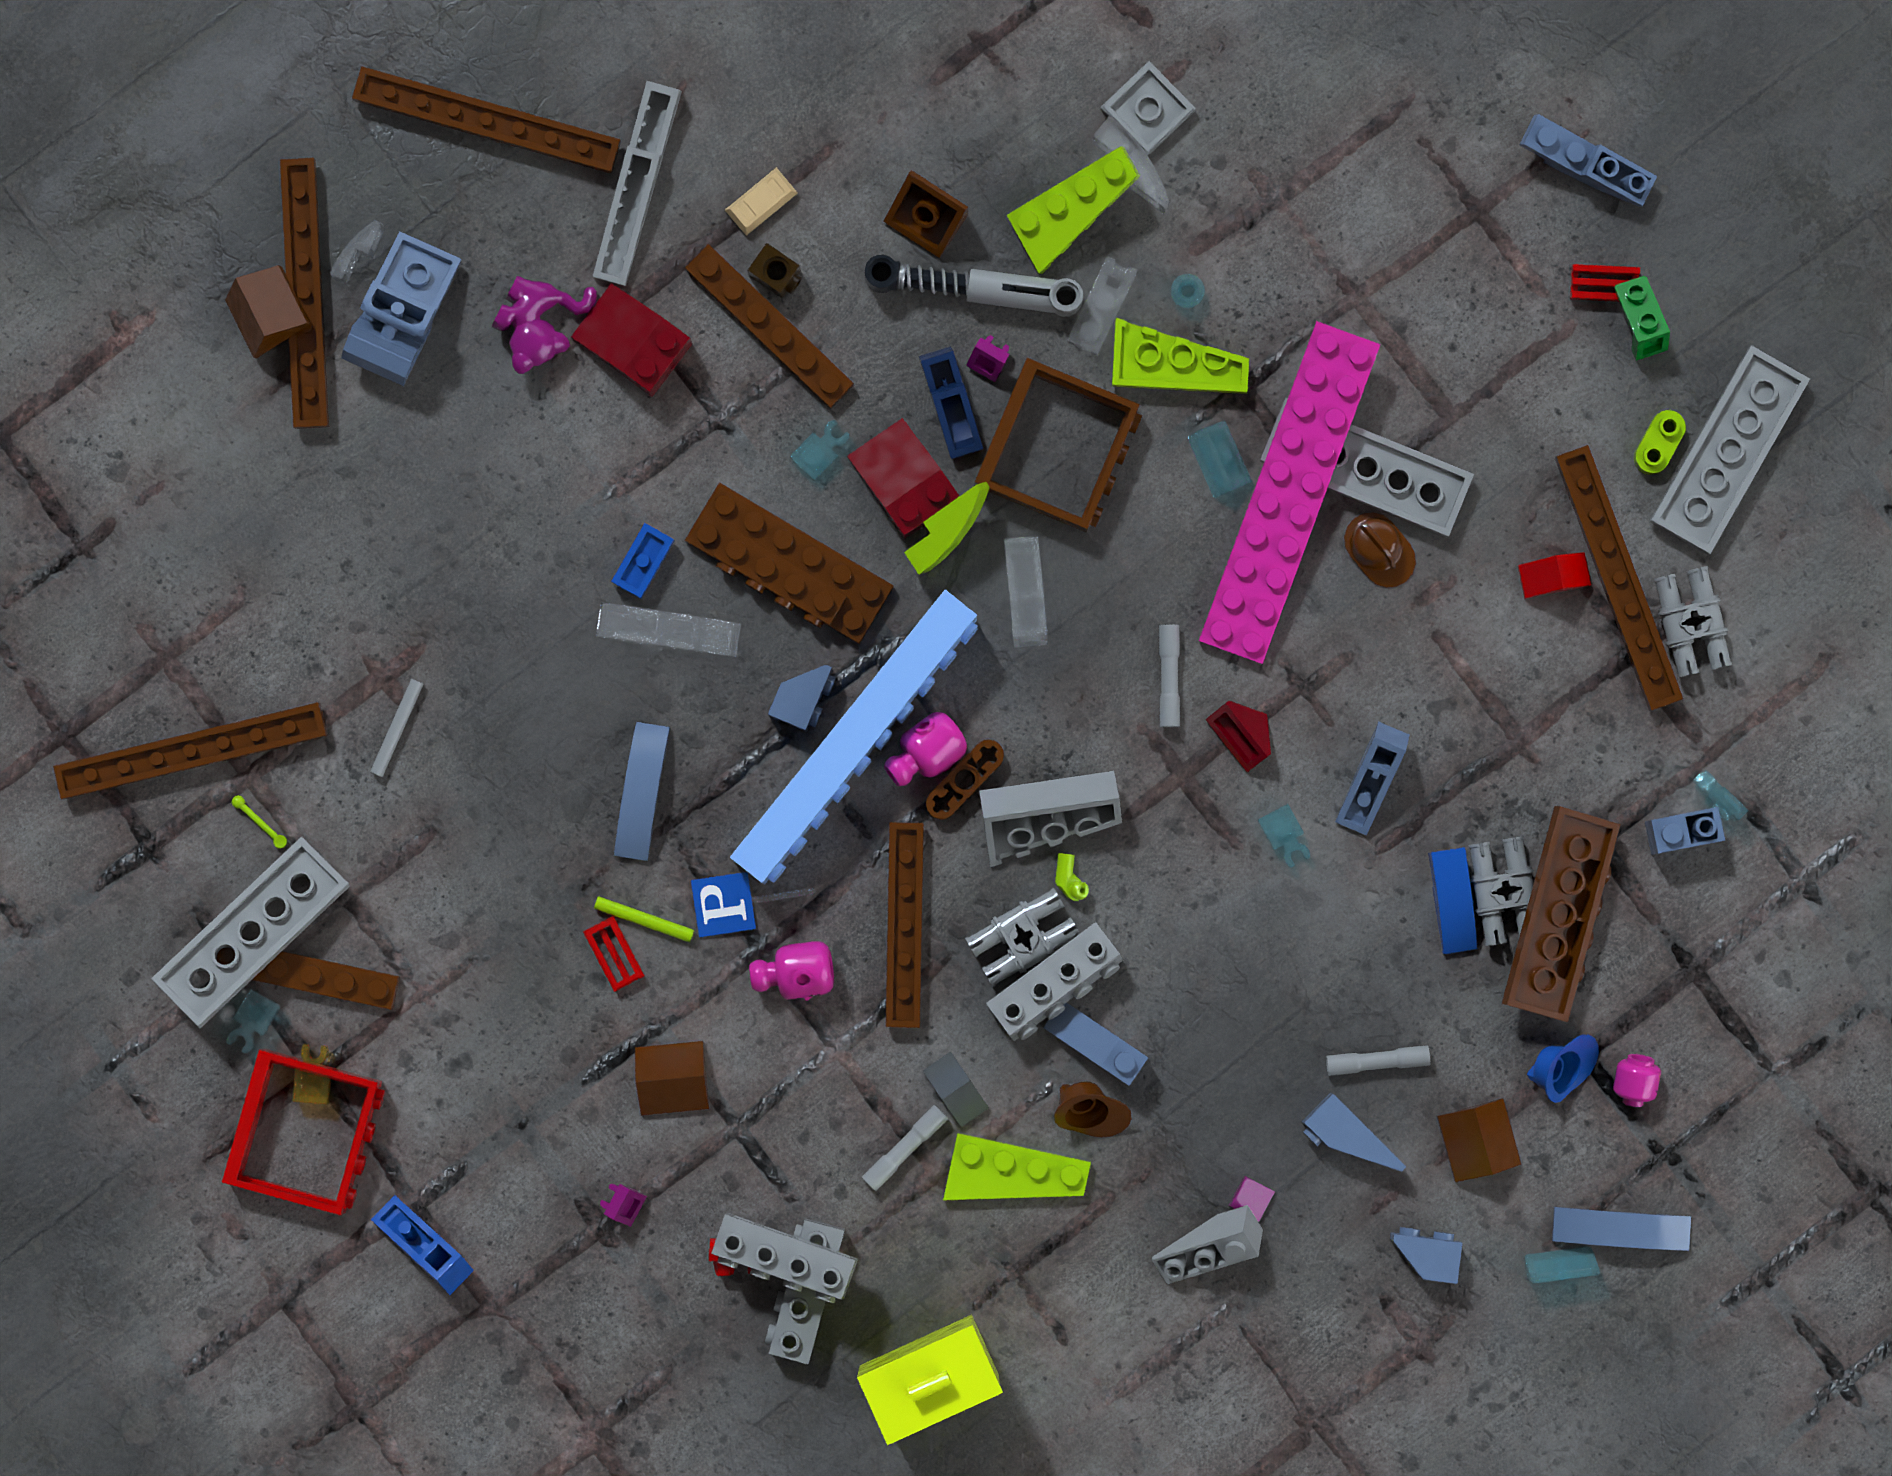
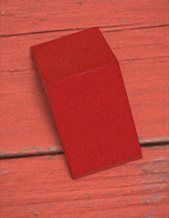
M1585 552L1555 555L1518 565L1524 599L1591 586Z

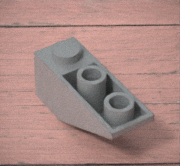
M1248 1205L1215 1215L1152 1256V1261L1167 1284L1258 1257L1263 1229Z

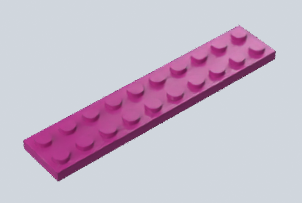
M1316 321L1199 641L1263 664L1381 344Z

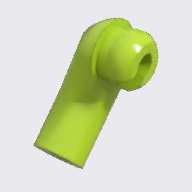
M1058 853L1055 877L1056 886L1068 899L1073 901L1085 899L1089 893V888L1085 882H1082L1073 873L1075 855Z

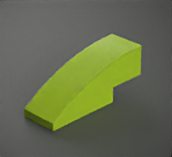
M987 482L975 485L923 522L930 534L904 552L919 575L929 572L937 566L965 537L983 507L990 488Z

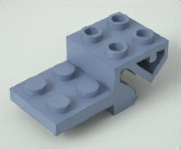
M399 231L375 281H372L360 308L364 312L352 325L341 359L404 386L431 332L433 319L460 267L462 259Z

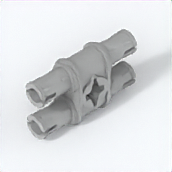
M1708 566L1686 571L1694 601H1691L1692 604L1686 606L1685 603H1681L1675 574L1654 579L1662 607L1659 609L1658 616L1662 618L1667 638L1665 644L1668 646V649L1672 648L1678 678L1700 673L1691 644L1695 643L1694 640L1699 638L1701 641H1705L1711 670L1732 665L1724 637L1727 635L1728 628L1724 626L1719 606L1721 600L1718 598V595L1713 593ZM1691 616L1693 618L1705 619L1695 628L1691 625H1681Z
M1523 836L1502 839L1508 870H1504L1505 874L1498 875V871L1494 872L1490 842L1468 845L1474 871L1470 883L1473 882L1477 909L1475 912L1478 916L1482 917L1486 946L1507 943L1501 913L1505 912L1504 908L1511 907V911L1515 910L1520 937L1533 888L1532 873L1534 872L1531 866L1527 865ZM1503 881L1506 887L1517 888L1516 891H1512V893L1507 895L1506 901L1503 895L1492 894L1493 891H1497V889L1502 887Z
M1054 888L1029 903L1026 901L1019 902V906L998 918L996 916L992 917L991 925L965 938L969 946L983 940L981 944L971 949L975 957L1000 942L1003 944L1007 943L1010 948L1007 950L1009 954L986 967H982L986 976L1000 970L999 973L988 978L992 987L1018 971L1020 974L1027 973V969L1048 958L1055 950L1080 934L1076 928L1064 935L1065 931L1075 926L1071 917L1045 933L1043 930L1039 931L1037 927L1039 920L1064 907L1061 899L1047 905L1048 901L1058 896ZM1016 924L1023 931L1030 930L1032 932V936L1029 937L1030 951L1022 943L1016 945L1014 939L1018 936Z

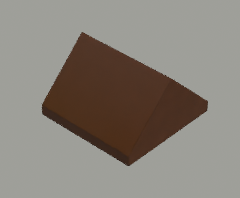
M911 170L883 222L940 258L967 218L968 206Z
M279 265L235 278L225 299L253 358L260 357L310 324L282 266Z
M703 1041L635 1047V1081L641 1116L709 1109Z
M1503 1098L1437 1116L1455 1182L1494 1175L1521 1165Z

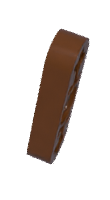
M983 740L978 743L929 794L926 801L928 813L939 820L951 817L1001 765L1004 758L1001 745L994 740ZM985 747L989 750L994 747L997 750L994 755L997 761L994 764L987 761L981 767L982 770L986 771V774L981 777L977 769L967 764V762L973 758L974 762L977 763L982 758L981 748ZM969 770L973 773L975 783L970 789L963 790L956 785L955 776L959 771ZM950 783L952 789L962 795L963 798L957 801L955 796H953L947 804L950 810L948 812L940 810L936 813L933 810L935 807L933 798L936 796L943 798L949 792L943 787Z

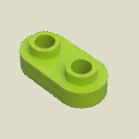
M1665 410L1652 419L1634 453V463L1642 473L1654 475L1664 470L1668 465L1686 430L1685 421L1679 413ZM1665 421H1670L1674 424V431L1672 433L1664 430L1663 424ZM1652 450L1658 454L1657 462L1649 461L1647 457L1648 451Z

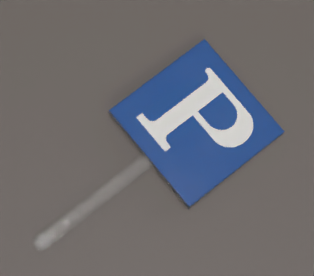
M748 872L691 880L699 937L756 929L753 910L754 903L807 896L816 893L814 888L752 897Z

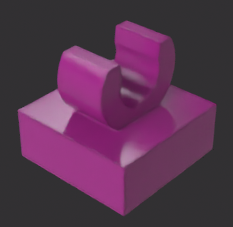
M990 335L985 340L979 339L966 366L996 382L1010 355L1008 353L1009 346L1005 344L1002 349L991 344L994 337Z
M610 1184L608 1188L613 1190L615 1194L610 1203L601 1200L600 1205L606 1209L604 1215L631 1227L647 1196L622 1184H619V1186Z

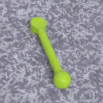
M237 795L233 797L232 806L236 809H241L273 839L275 847L284 848L287 845V838L284 835H278L245 804V799L242 796Z

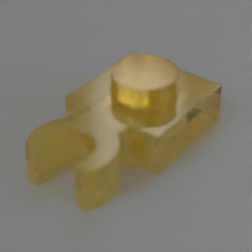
M303 1044L301 1048L302 1059L316 1065H322L329 1055L327 1045L321 1046V1053L318 1058H313L310 1055V1044ZM295 1068L293 1102L329 1104L331 1079L323 1074Z

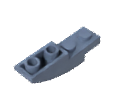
M1540 114L1533 116L1519 144L1521 147L1545 159L1543 163L1639 207L1643 206L1657 178L1656 175L1602 145L1595 146Z

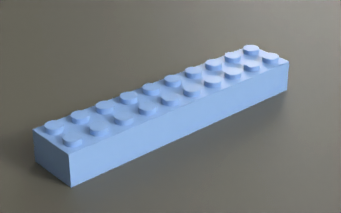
M944 590L730 858L764 885L768 880L774 883L786 869L782 863L790 853L796 856L808 840L804 838V835L811 827L817 830L829 814L825 809L832 800L839 803L849 791L850 787L846 783L855 773L860 777L872 762L868 756L876 747L881 750L893 736L889 730L896 721L902 724L914 709L911 702L918 694L924 697L935 683V679L932 676L938 668L945 671L957 656V652L954 649L961 641L966 645L978 630V625L975 624L977 614L947 590Z

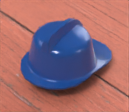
M1587 1034L1576 1037L1566 1046L1545 1047L1537 1056L1536 1062L1528 1071L1527 1076L1546 1091L1550 1101L1553 1103L1561 1102L1591 1074L1599 1055L1598 1043L1594 1037Z

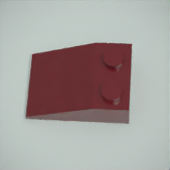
M612 283L571 336L572 339L651 397L655 395L693 344L689 336Z
M903 418L847 456L904 540L924 527V521L959 497V494Z

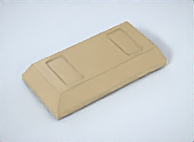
M776 167L727 207L725 211L747 236L797 195L798 192Z

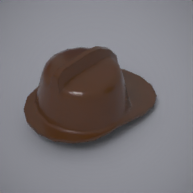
M1363 513L1354 518L1347 526L1344 535L1345 547L1351 558L1371 581L1387 588L1397 587L1410 578L1416 565L1415 552L1408 540L1391 520L1378 513Z
M1079 1082L1073 1085L1063 1084L1060 1087V1106L1054 1114V1121L1060 1128L1102 1138L1119 1134L1129 1126L1132 1117L1128 1106L1119 1100L1106 1097L1095 1083Z

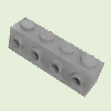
M1095 922L986 1004L1013 1041L1018 1038L1025 1040L1037 1031L1038 1027L1036 1025L1046 1017L1051 1020L1062 1013L1065 1009L1064 1004L1073 997L1080 999L1089 993L1093 988L1091 984L1100 977L1107 979L1116 973L1120 968L1119 963L1123 959Z
M731 1213L724 1215L711 1253L719 1256L717 1262L736 1269L738 1264L751 1268L750 1274L766 1280H770L771 1275L784 1279L783 1286L802 1292L803 1287H807L816 1291V1298L830 1303H835L836 1298L840 1300L845 1298L858 1258Z
M805 1219L803 1226L796 1225L793 1236L839 1252L845 1229ZM786 1287L785 1292L778 1291L773 1310L780 1312L776 1325H769L765 1344L771 1346L769 1354L809 1364L826 1302L815 1297V1290L803 1287L802 1292Z

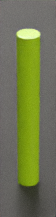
M598 896L594 909L689 943L694 934L693 929Z

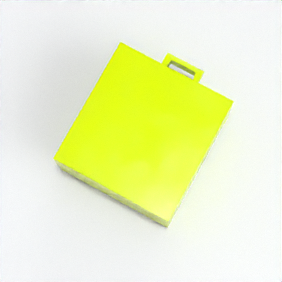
M972 1315L860 1365L857 1379L887 1445L1003 1393L1000 1387L999 1374Z

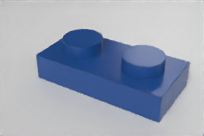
M644 523L611 582L642 599L675 540Z

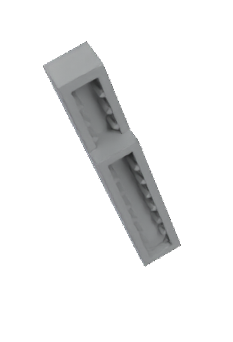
M646 81L593 277L624 286L627 284L682 93L679 89Z

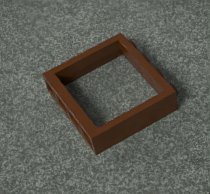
M1027 358L976 477L974 486L987 482L990 487L988 492L1087 533L1089 525L1097 526L1103 512V508L1098 507L1102 494L1109 496L1117 477L1111 475L1115 463L1122 465L1130 447L1124 444L1128 432L1135 434L1143 416L1137 413L1140 404ZM1035 377L1125 414L1082 518L992 481Z

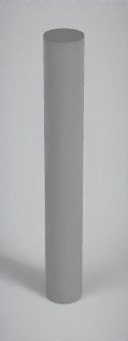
M413 679L410 680L370 772L383 777L424 685L423 683Z

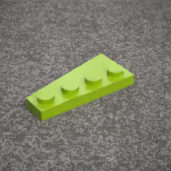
M1120 146L1007 215L1039 274H1043L1050 267V264L1060 254H1063L1072 245V242L1084 230H1087L1096 221V218L1140 177L1123 146Z
M1119 318L1115 319L1112 387L1247 394L1249 358L1210 346L1193 343L1181 337L1170 336L1157 332L1155 329L1128 323Z
M957 1133L943 1200L1084 1196L1091 1162Z

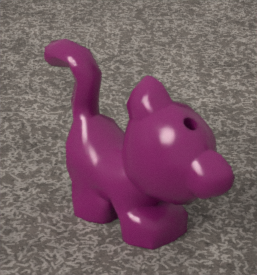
M520 276L516 277L506 298L513 305L510 307L502 304L492 324V328L498 331H506L511 325L514 327L509 344L513 353L512 366L518 374H525L533 366H539L551 360L555 354L562 353L570 347L568 338L563 333L555 331L554 327L547 321L541 320L540 316L557 303L567 308L574 315L590 312L597 299V291L594 287H587L584 290L582 301L577 302L568 293L556 289L549 283L530 281Z

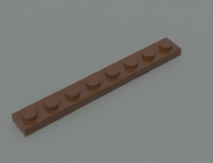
M361 66L352 96L353 101L610 174L613 172L621 140L363 66Z
M314 158L280 159L286 276L310 322L308 326L289 337L293 428L329 427L316 160Z
M1586 445L1556 456L1555 461L1649 711L1682 700V693L1589 446Z
M317 702L55 765L53 768L60 798L64 800L326 737L328 734L321 704Z

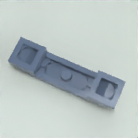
M636 722L621 800L614 856L648 861L653 834V821L670 727Z
M1554 1207L1552 1241L1689 1251L1691 1216Z

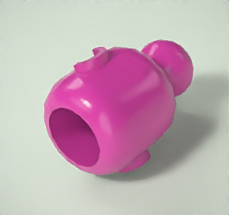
M933 712L903 733L900 739L903 753L899 756L889 757L885 761L884 769L897 786L909 784L913 775L917 772L924 777H935L942 772L950 770L953 764L965 755L967 751L966 739L948 715L943 712Z
M821 941L788 944L777 950L774 962H766L759 959L749 965L753 990L764 992L770 987L778 986L780 994L787 1000L804 998L808 1001L813 996L827 994L834 986L831 952L828 945Z

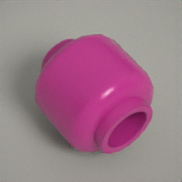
M1629 1054L1627 1059L1619 1061L1613 1090L1618 1096L1623 1098L1624 1104L1642 1107L1644 1102L1656 1099L1661 1069L1654 1064L1655 1060L1653 1058L1640 1054Z

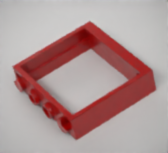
M260 1049L222 1183L330 1213L345 1214L347 1208H353L356 1200L357 1189H353L356 1175H362L366 1164L367 1156L362 1155L365 1142L371 1143L375 1132L376 1123L371 1122L374 1110H380L384 1100L385 1090L380 1089L382 1081L275 1051ZM274 1064L367 1089L337 1200L244 1174Z

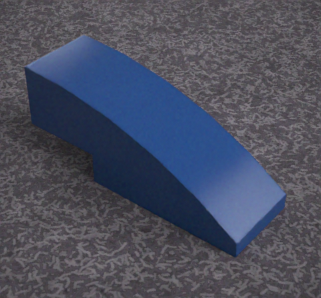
M1465 847L1428 853L1433 881L1432 891L1443 954L1477 949L1474 909Z

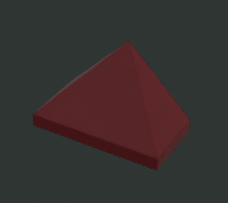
M1228 701L1205 719L1246 772H1249L1271 754L1268 717L1266 713Z

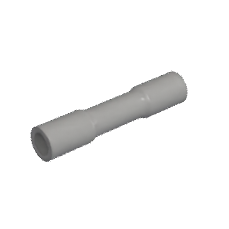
M1159 625V655L1161 657L1160 727H1180V696L1178 694L1179 625Z
M1428 1045L1398 1048L1393 1051L1326 1056L1328 1076L1394 1067L1402 1069L1430 1066Z
M933 1105L913 1125L912 1129L886 1155H883L862 1178L877 1191L897 1171L898 1167L924 1141L928 1140L948 1118L936 1105Z

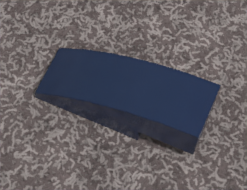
M951 346L919 356L950 458L953 459L983 449L967 392Z

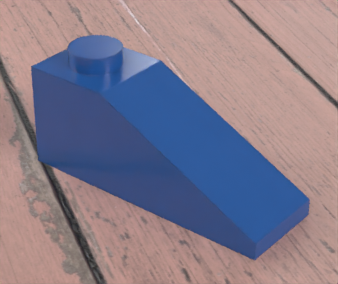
M394 1195L371 1219L381 1231L449 1295L474 1271L454 1248L397 1196Z

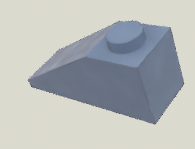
M1378 721L1340 808L1336 823L1367 835L1406 752L1409 734Z
M1065 1003L1064 1011L1057 1017L1048 1020L1043 1028L1130 1086L1148 1057L1070 1004Z
M1329 1093L1302 1121L1307 1127L1303 1133L1317 1147L1322 1142L1327 1147L1401 1172L1406 1168L1333 1093Z

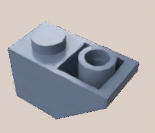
M824 665L782 682L769 710V717L807 732L809 725L816 727L823 710L818 707L822 694L829 696L836 677L831 676L832 667Z
M1718 807L1645 821L1651 855L1725 841Z
M1400 1227L1399 1233H1390V1240L1421 1279L1453 1284L1458 1283L1462 1242L1454 1240V1234L1434 1231L1433 1237L1420 1236L1419 1229Z

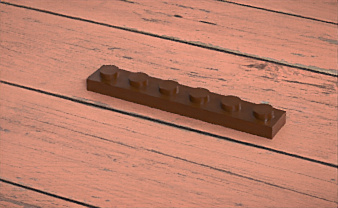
M709 244L685 267L692 277L830 409L854 386V383Z
M889 823L886 1027L920 1028L924 823Z
M229 947L222 948L217 953V962L222 965L230 964L235 958V950ZM281 951L252 980L393 1010L400 976Z

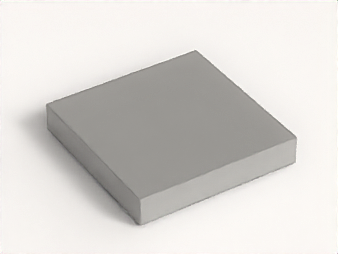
M1150 61L1100 108L1146 157L1196 110Z

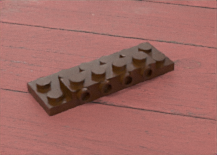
M720 482L685 539V542L719 561L716 567L732 577L736 572L748 578L745 584L761 594H763L765 589L777 596L774 601L782 607L792 611L795 606L806 613L803 619L820 629L825 624L859 645L894 588V585Z
M1554 806L1502 1004L1568 1022L1578 983L1581 982L1585 973L1584 960L1586 952L1593 943L1594 933L1592 930L1594 922L1602 909L1603 901L1601 896L1604 885L1611 876L1610 863L1621 824L1561 806Z

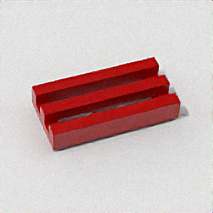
M1573 264L1571 266L1570 299L1619 302L1616 293L1578 291V286L1615 287L1617 284L1629 280L1578 278V273L1631 276L1632 280L1639 277L1641 267Z
M614 916L583 931L614 992L645 976ZM611 926L635 974L629 975L605 929L606 927ZM598 931L623 977V980L617 982L593 936Z

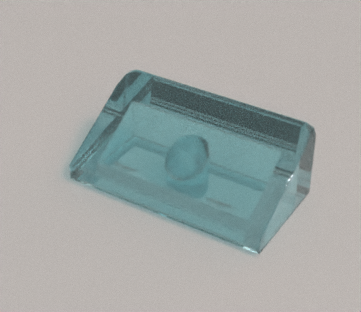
M1226 421L1200 429L1188 437L1190 446L1214 498L1252 482Z
M1591 1247L1527 1254L1524 1257L1527 1280L1533 1284L1595 1276L1600 1273Z

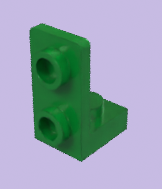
M1642 276L1617 284L1615 286V293L1633 333L1631 350L1636 361L1667 351L1670 330L1647 277Z

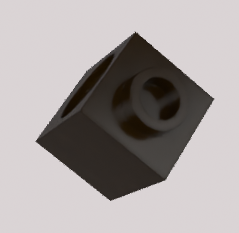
M768 243L765 244L747 270L751 278L780 298H783L786 292L792 294L802 280V277L799 276L801 272L800 265ZM772 266H783L787 270L785 277L781 280L769 278L768 271Z

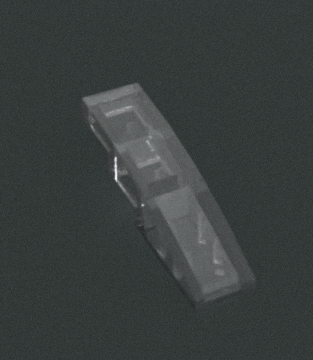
M601 603L596 636L656 647L737 657L741 624L673 612Z

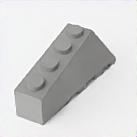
M1114 771L979 791L990 867L1002 864V858L1016 854L1017 858L1031 854L1030 849L1047 843L1050 847L1061 844L1063 839L1073 834L1082 837L1122 823L1120 799Z

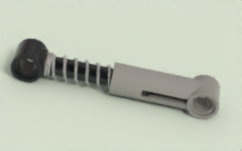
M884 254L871 257L865 266L866 283L871 290L877 293H887L891 290L897 291V289L902 290L908 287L909 291H912L913 288L920 289L922 293L925 290H931L933 294L939 291L943 292L945 296L948 293H955L956 297L963 294L967 295L966 302L1050 312L1062 317H1070L1076 314L1083 300L1081 286L1075 280L1069 278L1056 280L971 269L970 275L967 271L964 274H957L955 270L949 273L945 272L943 268L940 271H934L932 267L926 270L922 269L920 265L917 268H910L909 264H900V261H895L890 256ZM879 266L887 267L891 272V276L886 281H877L872 276L874 269ZM1062 290H1068L1074 294L1075 301L1070 305H1062L1058 302L1056 295ZM1016 291L1039 293V294H1047V295H1049V296L1036 295V294H1028V293H1020V292H1016Z

